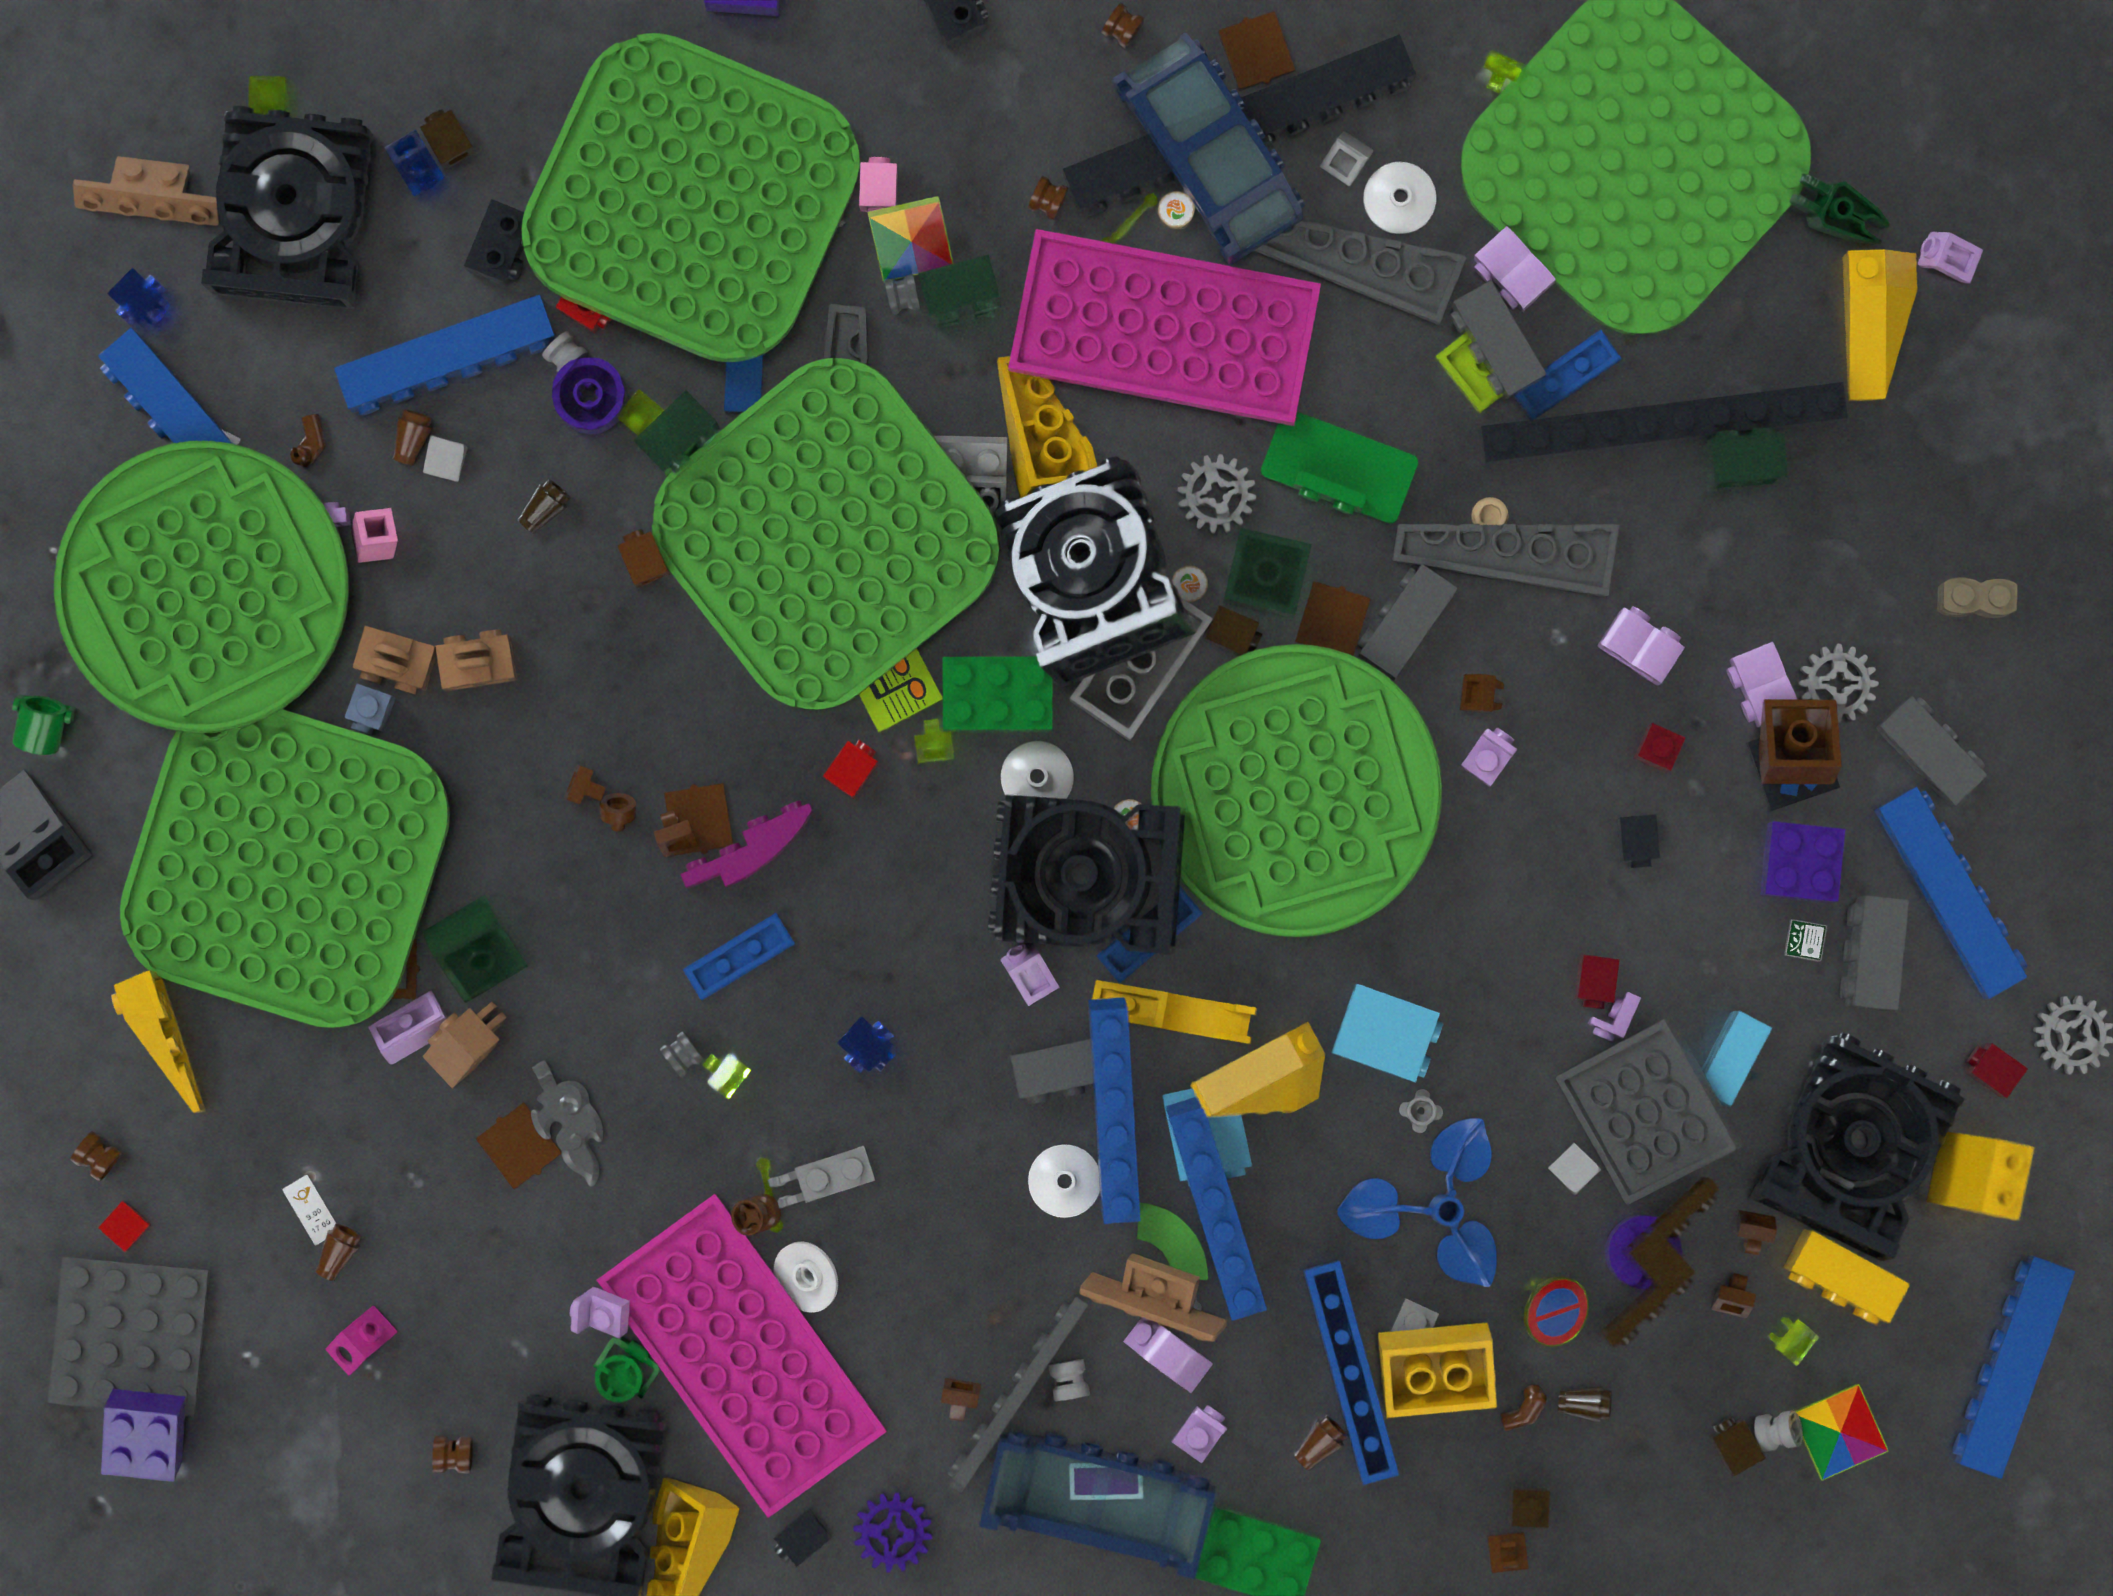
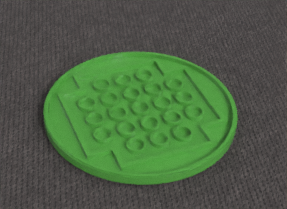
M186 441L157 447L131 458L107 474L90 490L69 521L61 540L54 574V600L61 634L69 653L87 680L105 698L130 715L155 726L191 733H213L251 725L278 712L299 697L314 682L334 652L342 633L349 598V575L341 538L328 511L311 488L291 470L267 455L247 447L217 441Z
M1291 644L1258 649L1238 656L1209 673L1190 690L1172 714L1161 736L1152 771L1151 800L1152 805L1186 808L1181 880L1199 900L1225 919L1242 927L1276 936L1305 937L1336 932L1356 925L1379 912L1402 893L1423 865L1433 844L1441 814L1443 787L1440 762L1431 732L1412 700L1394 681L1369 663L1350 654L1314 645ZM1160 839L1163 848V843H1165V839Z

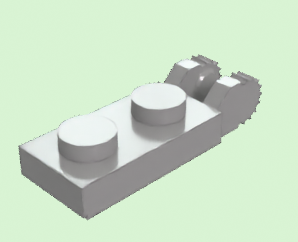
M865 1146L796 1167L793 1172L768 1179L770 1187H779L795 1179L799 1181L802 1193L779 1198L777 1200L779 1208L804 1200L807 1203L875 1181Z

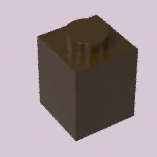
M443 109L435 111L424 119L426 124L422 125L420 129L444 170L476 153L451 109L447 112H444Z
M1219 605L1204 642L1234 655L1241 656L1246 654L1247 651L1252 652L1256 650L1263 633L1256 631L1260 622Z
M1733 1416L1713 1426L1716 1432L1709 1435V1438L1730 1475L1736 1476L1766 1459L1745 1420L1739 1418L1735 1421Z
M1510 1486L1508 1523L1515 1527L1548 1528L1550 1491L1547 1488Z

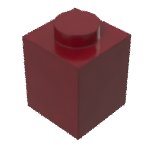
M1651 723L1648 725L1633 759L1668 773L1672 770L1686 738Z
M1580 955L1575 999L1583 1000V1007L1604 1010L1605 1003H1614L1620 959Z
M1986 1043L1984 1048L1978 1045L1966 1062L1970 1065L1966 1074L2000 1098H2008L2028 1070L2027 1067L1993 1043Z

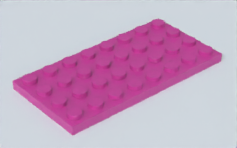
M1036 229L1008 371L1294 426L1321 284Z
M716 1193L597 1279V1282L604 1291L630 1301L628 1325L767 1518L887 1432L884 1425L746 1235H742L735 1229L730 1212Z

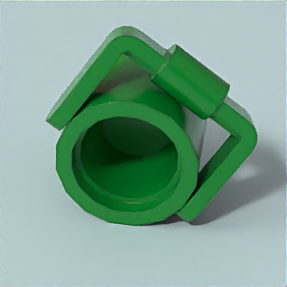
M19 694L15 697L12 707L13 711L18 712L12 743L17 748L32 754L51 755L57 753L60 748L64 723L70 724L74 720L76 707L65 705L49 697Z
M613 1336L593 1366L597 1369L595 1385L598 1392L605 1399L612 1402H625L636 1395L642 1399L661 1371L645 1347L634 1340L629 1341L623 1336L621 1338ZM614 1344L623 1348L627 1353L615 1354L606 1358ZM641 1363H645L654 1369L645 1384V1372Z

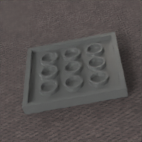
M1672 1016L1657 1022L1555 1077L1626 1205L1744 1145Z
M62 1257L48 1403L104 1408L112 1389L186 1396L185 1416H196L210 1270Z

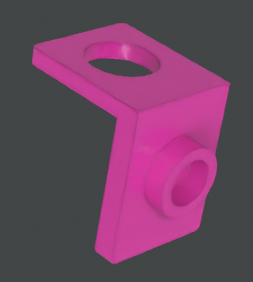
M372 1306L341 1331L325 1350L350 1376L369 1356L397 1333V1330L375 1306ZM339 1346L348 1350L352 1356V1362L346 1360L341 1355Z

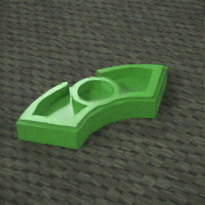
M1139 1202L1140 1221H1138L1137 1239L1150 1242L1160 1249L1169 1262L1170 1267L1200 1277V1280H1208L1206 1257L1197 1236L1191 1228L1167 1209Z

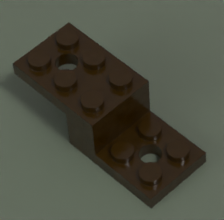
M1701 1177L1621 1251L1651 1285L1597 1333L1607 1345L1613 1348L1617 1345L1625 1347L1639 1334L1635 1328L1644 1320L1649 1322L1655 1320L1666 1309V1306L1663 1304L1665 1300L1671 1295L1679 1297L1694 1283L1690 1277L1696 1271L1666 1238L1673 1237L1676 1239L1691 1225L1687 1219L1693 1213L1700 1212L1703 1214L1718 1200L1714 1194L1720 1188L1710 1177Z

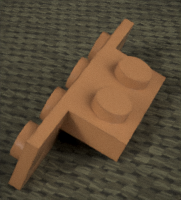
M117 156L110 184L76 179L73 181L75 207L79 209L119 213L126 216L150 217L160 220L190 222L197 225L217 226L220 220L216 197L185 193L190 176L189 165Z
M1134 1253L1127 1259L1123 1282L1092 1272L1080 1286L1079 1294L1090 1298L1095 1303L1108 1304L1124 1310L1125 1313L1131 1316H1141L1155 1321L1165 1328H1174L1186 1332L1198 1340L1214 1342L1227 1324L1225 1319L1194 1308L1200 1277Z

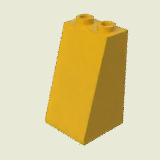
M1947 1132L1945 1136L1946 1141L1940 1147L1934 1162L1926 1202L1996 1218L2019 1220L2034 1147L1998 1139Z

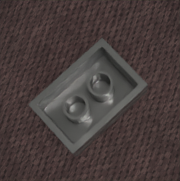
M1862 896L1855 898L1854 904H1849L1847 926H1852V936L1850 941H1845L1843 961L1849 963L1848 976L1842 977L1840 984V998L1845 999V1007L1880 1011L1899 1010L1909 900Z

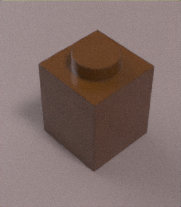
M639 529L622 537L624 543L617 546L636 588L670 575L651 531L644 534L643 529Z

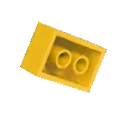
M1803 1229L1783 1266L1784 1269L1791 1272L1788 1279L1811 1290L1814 1285L1823 1289L1821 1297L1837 1306L1845 1307L1847 1303L1855 1307L1852 1314L1875 1325L1879 1321L1890 1323L1910 1286L1904 1280L1812 1230Z
M1488 1323L1378 1333L1382 1396L1387 1418L1497 1408L1493 1344Z

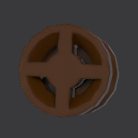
M1120 2L1108 18L1101 33L1106 37L1113 36L1118 39L1119 45L1126 49L1139 31L1145 18L1139 14L1132 15L1127 11V6Z
M1042 176L1030 199L1028 209L1034 212L1041 210L1046 213L1048 218L1055 220L1069 187L1053 185L1050 183L1049 178Z

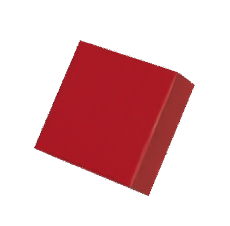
M122 1200L98 1229L124 1252H127L151 1224L125 1200Z

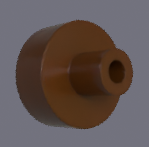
M623 793L609 794L604 796L599 803L600 819L610 824L613 831H623L625 824L631 823L636 818V801L630 795Z

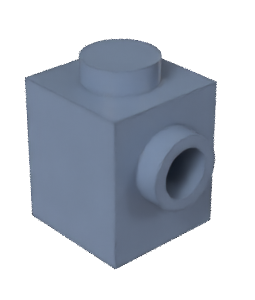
M357 683L344 718L353 722L351 728L368 735H372L374 729L384 733L396 698Z

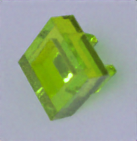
M1491 49L1483 68L1493 72L1486 88L1500 93L1506 78L1517 82L1524 64Z
M249 76L248 107L253 108L255 114H268V110L287 111V78L285 76Z
M638 389L623 407L617 419L644 441L667 412Z
M938 719L924 720L925 734L914 736L918 763L954 759L951 731L940 732Z
M710 1054L702 1065L713 1073L707 1084L728 1099H730L751 1071V1069L730 1054L727 1055L723 1062Z
M1783 1317L1781 1322L1788 1327V1332L1784 1337H1778L1771 1332L1769 1337L1777 1345L1775 1348L1785 1358L1798 1366L1819 1337L1800 1320L1797 1319L1794 1323L1789 1318Z

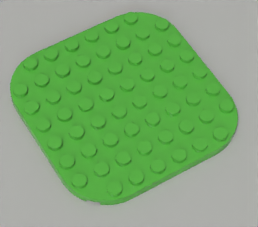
M1588 0L1566 21L1474 122L1462 149L1461 173L1464 190L1477 213L1499 233L1506 226L1509 227L1556 279L1555 284L1591 317L1607 328L1624 334H1656L1671 329L1687 319L1792 205L1789 202L1792 195H1799L1804 187L1799 182L1802 174H1809L1811 148L1806 128L1793 107L1674 0Z
M659 33L639 34L636 38L619 44L617 42L610 46L596 59L585 77L524 212L522 241L527 261L536 277L558 296L698 356L720 362H739L758 357L779 344L789 333L798 317L857 184L860 164L858 144L846 118L824 99L684 39Z
M844 358L817 360L798 368L680 463L664 480L654 502L652 534L666 567L762 689L786 705L803 709L818 710L835 707L852 700L973 604L992 581L1000 555L999 531L989 506L887 377L875 368L856 360Z
M283 709L263 720L233 730L213 733L176 731L166 752L121 898V927L130 948L134 952V956L145 968L150 971H156L157 976L168 981L309 1025L340 1028L358 1024L369 1019L391 1000L400 985L449 828V802L444 785L436 771L425 759L405 747Z

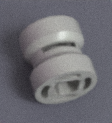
M1084 1359L1048 1365L1049 1374L1055 1381V1387L1052 1390L1054 1401L1090 1395L1089 1385L1084 1381L1083 1373L1086 1370Z
M1784 1411L1776 1417L1770 1414L1756 1417L1755 1436L1762 1451H1774L1779 1445L1793 1448L1799 1447L1802 1444V1425L1796 1411Z

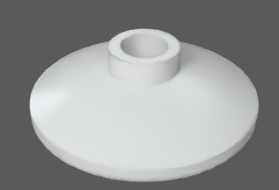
M1406 162L1389 163L1379 168L1368 180L1364 191V206L1369 218L1377 227L1392 234H1408L1420 229L1431 218L1436 205V191L1430 177L1418 166ZM1397 190H1403L1407 193L1408 198L1404 202H1398L1394 198V193Z
M1030 741L1019 745L1007 756L1001 770V784L1005 795L1067 799L1073 785V769L1068 757L1057 746L1044 741ZM1041 770L1044 773V780L1041 783L1032 782L1030 779L1032 771Z
M1065 1144L1050 1147L1035 1159L1030 1168L1028 1176L1030 1194L1039 1208L1050 1215L1063 1218L1077 1216L1088 1210L1099 1195L1098 1165L1089 1153L1079 1147ZM1062 1174L1069 1175L1072 1179L1071 1186L1061 1188L1057 1182L1058 1177Z
M808 1242L791 1243L779 1252L774 1263V1275L798 1308L804 1312H818L828 1307L836 1297L838 1277L836 1269L827 1254L819 1247Z

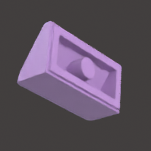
M430 990L368 1026L381 1054L389 1064H394L429 1044L427 1041L440 1029L439 1026L447 1019V1016L434 993Z

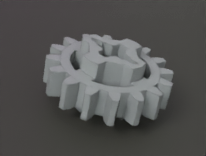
M1219 454L1217 462L1212 463L1208 455H1206L1203 460L1204 466L1200 467L1193 462L1190 466L1194 473L1192 475L1182 474L1181 478L1187 483V486L1178 487L1177 493L1186 495V499L1180 501L1178 505L1179 508H1189L1190 511L1185 516L1187 521L1192 520L1194 517L1198 519L1196 529L1200 530L1207 524L1210 525L1211 534H1215L1217 526H1222L1225 533L1230 532V523L1232 521L1238 526L1243 525L1242 518L1240 517L1241 513L1251 515L1252 509L1246 503L1256 501V495L1248 493V489L1255 486V481H1245L1244 477L1249 471L1247 467L1240 471L1235 469L1237 459H1232L1228 465L1224 463L1223 454ZM1218 471L1230 474L1236 481L1228 482L1220 478ZM1204 474L1206 483L1203 489L1192 494L1195 482ZM1217 485L1220 491H1228L1223 495L1221 503H1216L1215 498L1208 499L1206 495L1211 493L1212 486ZM1241 495L1239 506L1230 514L1228 504L1231 498ZM1205 506L1213 510L1217 518L1204 515L1197 507Z
M1841 644L1835 645L1833 653H1830L1826 646L1820 649L1821 658L1811 654L1808 659L1812 667L1803 666L1800 669L1807 678L1797 682V686L1806 688L1807 691L1800 699L1820 700L1816 691H1821L1829 700L1837 701L1838 724L1841 723L1844 714L1849 721L1855 720L1854 710L1856 709L1863 714L1866 713L1868 709L1864 701H1874L1876 699V696L1870 693L1869 689L1879 685L1878 681L1870 680L1869 675L1876 671V668H1866L1864 666L1868 656L1863 655L1860 658H1856V648L1853 646L1846 653H1843ZM1830 661L1829 672L1825 676L1815 677L1818 669L1825 662ZM1847 662L1856 668L1860 676H1854L1847 669ZM1839 675L1840 681L1852 684L1840 689L1839 693H1837L1836 687L1822 683L1831 681ZM1861 691L1857 700L1850 706L1845 707L1847 696L1851 692Z
M2064 996L2060 997V1007L2053 1002L2047 1004L2050 1011L2049 1015L2044 1013L2038 1014L2037 1017L2044 1023L2042 1027L2033 1028V1032L2041 1034V1040L2034 1042V1047H2044L2045 1051L2040 1056V1059L2047 1060L2052 1058L2051 1069L2057 1070L2061 1065H2064L2065 1074L2070 1075L2073 1073L2074 1067L2077 1066L2080 1074L2087 1073L2088 1063L2094 1068L2101 1066L2097 1059L2099 1055L2109 1057L2110 1053L2104 1046L2105 1043H2113V1038L2106 1036V1031L2113 1028V1023L2103 1022L2102 1019L2108 1013L2106 1010L2094 1011L2096 1001L2090 1000L2086 1005H2083V997L2075 996L2073 1004H2071L2068 997ZM2070 1010L2079 1011L2072 1020L2065 1021L2058 1018L2064 1012ZM2092 1021L2096 1027L2097 1039L2092 1037L2090 1029ZM2078 1026L2077 1035L2081 1037L2080 1041L2069 1043L2071 1036L2066 1033L2067 1029H2075ZM2050 1031L2056 1035L2058 1045L2055 1049L2051 1043ZM2082 1049L2089 1052L2087 1056L2081 1059H2069L2075 1050Z

